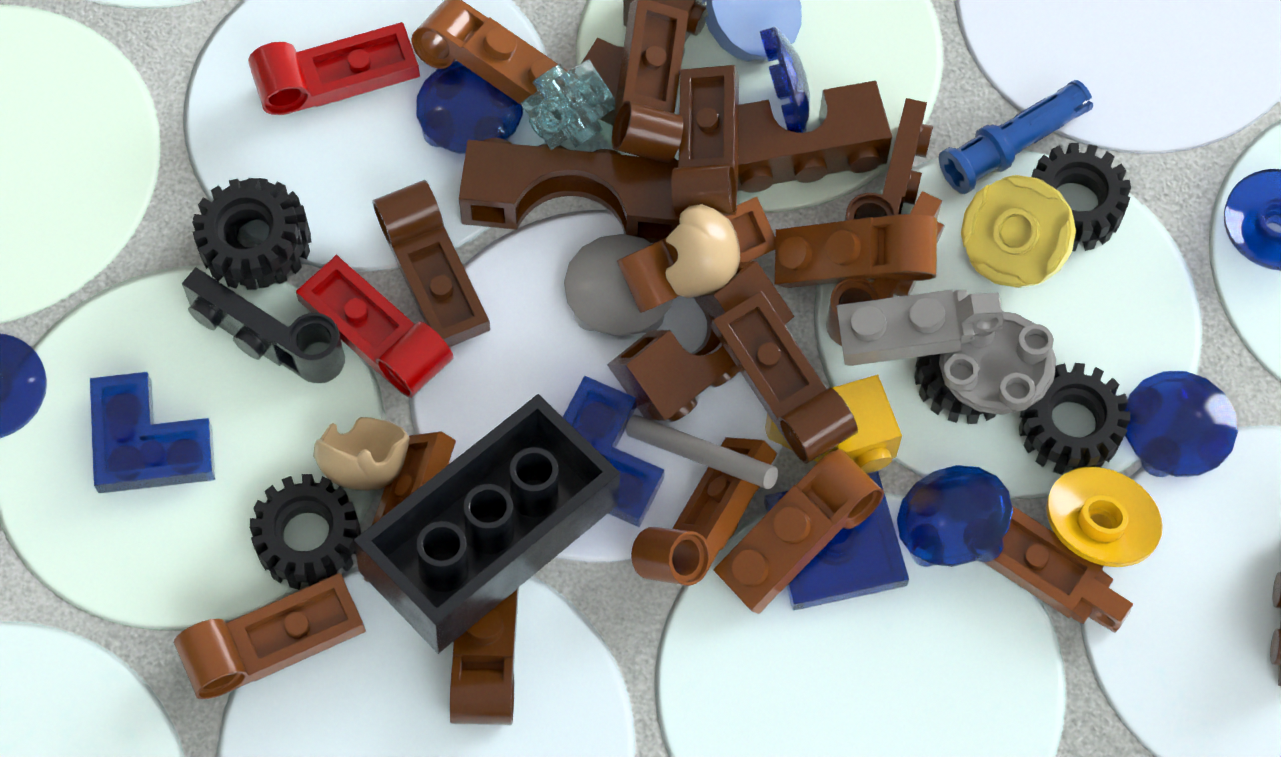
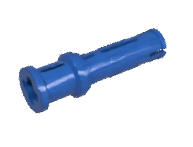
M1073 80L1054 94L1042 99L999 126L993 124L985 125L976 131L974 139L959 148L948 147L941 151L938 159L945 179L958 193H969L975 189L976 181L994 170L1002 172L1010 168L1015 160V155L1022 152V150L1063 127L1071 120L1092 110L1093 102L1087 101L1092 99L1090 91L1081 81Z

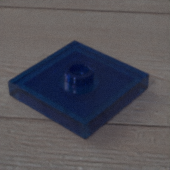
M879 472L868 473L867 475L883 490ZM788 491L765 495L764 505L766 512L768 513ZM885 493L879 506L866 520L850 529L843 527L786 586L793 611L908 585L909 576Z

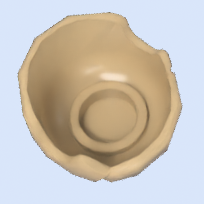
M703 204L689 206L680 214V224L666 239V242L673 245L678 251L677 261L666 269V278L675 293L685 298L703 296L721 289L737 273L740 262L738 237L730 220L721 212Z
M360 417L347 433L340 434L337 431V425L334 423L330 424L321 438L316 440L313 457L319 469L328 479L332 480V483L346 489L378 490L391 484L400 474L404 465L410 437L402 427L389 421L372 417Z

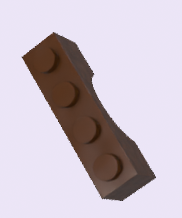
M488 138L484 141L468 140L458 198L461 221L463 225L517 230L524 218L538 205L558 197L577 196L596 201L610 210L618 219L625 235L644 238L650 243H655L668 237L680 224V219H677L674 212L671 190L672 172L674 168H678L679 160L674 158L669 164L639 156L622 155L620 152L612 149H598L590 152L570 150L553 143L529 146L512 144L501 138Z

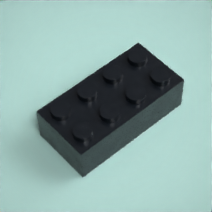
M537 394L355 538L354 546L358 571L439 654L618 506L620 472L541 395Z

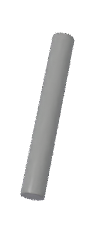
M633 415L627 422L626 433L629 437L765 489H771L777 481L778 469L770 464L639 415Z

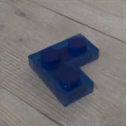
M148 372L90 378L94 486L98 494L216 480L213 428L209 418L154 424L152 380Z
M584 375L563 418L620 472L618 506L608 514L640 528L664 480V469L616 448L626 429L628 420L633 416L637 408V398Z

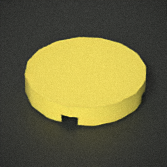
M1020 175L1004 177L978 191L964 212L961 228L963 247H966L967 255L975 270L994 284L1016 288L1042 284L1058 273L1072 253L1076 233L1072 209L1062 194L1038 178Z

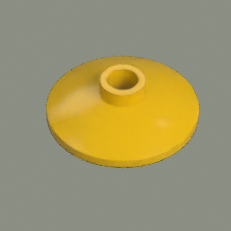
M1101 467L1077 468L1062 475L1054 483L1048 494L1046 512L1054 533L1068 549L1090 562L1109 567L1132 566L1147 559L1161 540L1163 522L1155 501L1141 485L1119 472Z

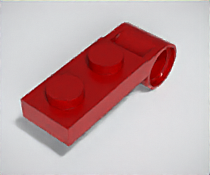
M403 22L296 52L295 47L290 43L271 42L255 49L248 58V64L262 108L271 115H285L314 106L319 107L420 77L419 65Z
M337 254L295 291L298 301L311 313H321L330 317L338 327L341 340L406 397L412 398L454 359L451 349L434 329L422 321L414 324Z

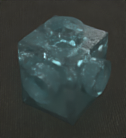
M589 59L565 72L561 64L556 65L533 81L538 91L521 102V105L528 114L532 129L539 137L546 141L551 150L568 139L571 140L575 148L603 130L598 120L616 108L614 96Z

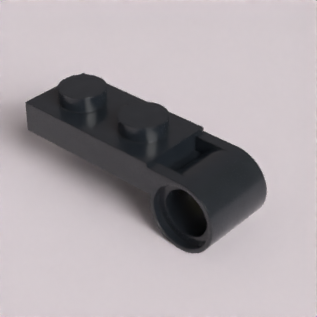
M197 267L182 282L190 304L188 311L191 316L210 330L214 331L219 326L234 336V343L253 359L260 360L264 356L278 366H285L311 383H326L341 373L345 364V354L338 327L330 317L321 313H308L298 317L288 327ZM323 342L329 344L328 348L319 354L311 355L304 353V350L313 343Z

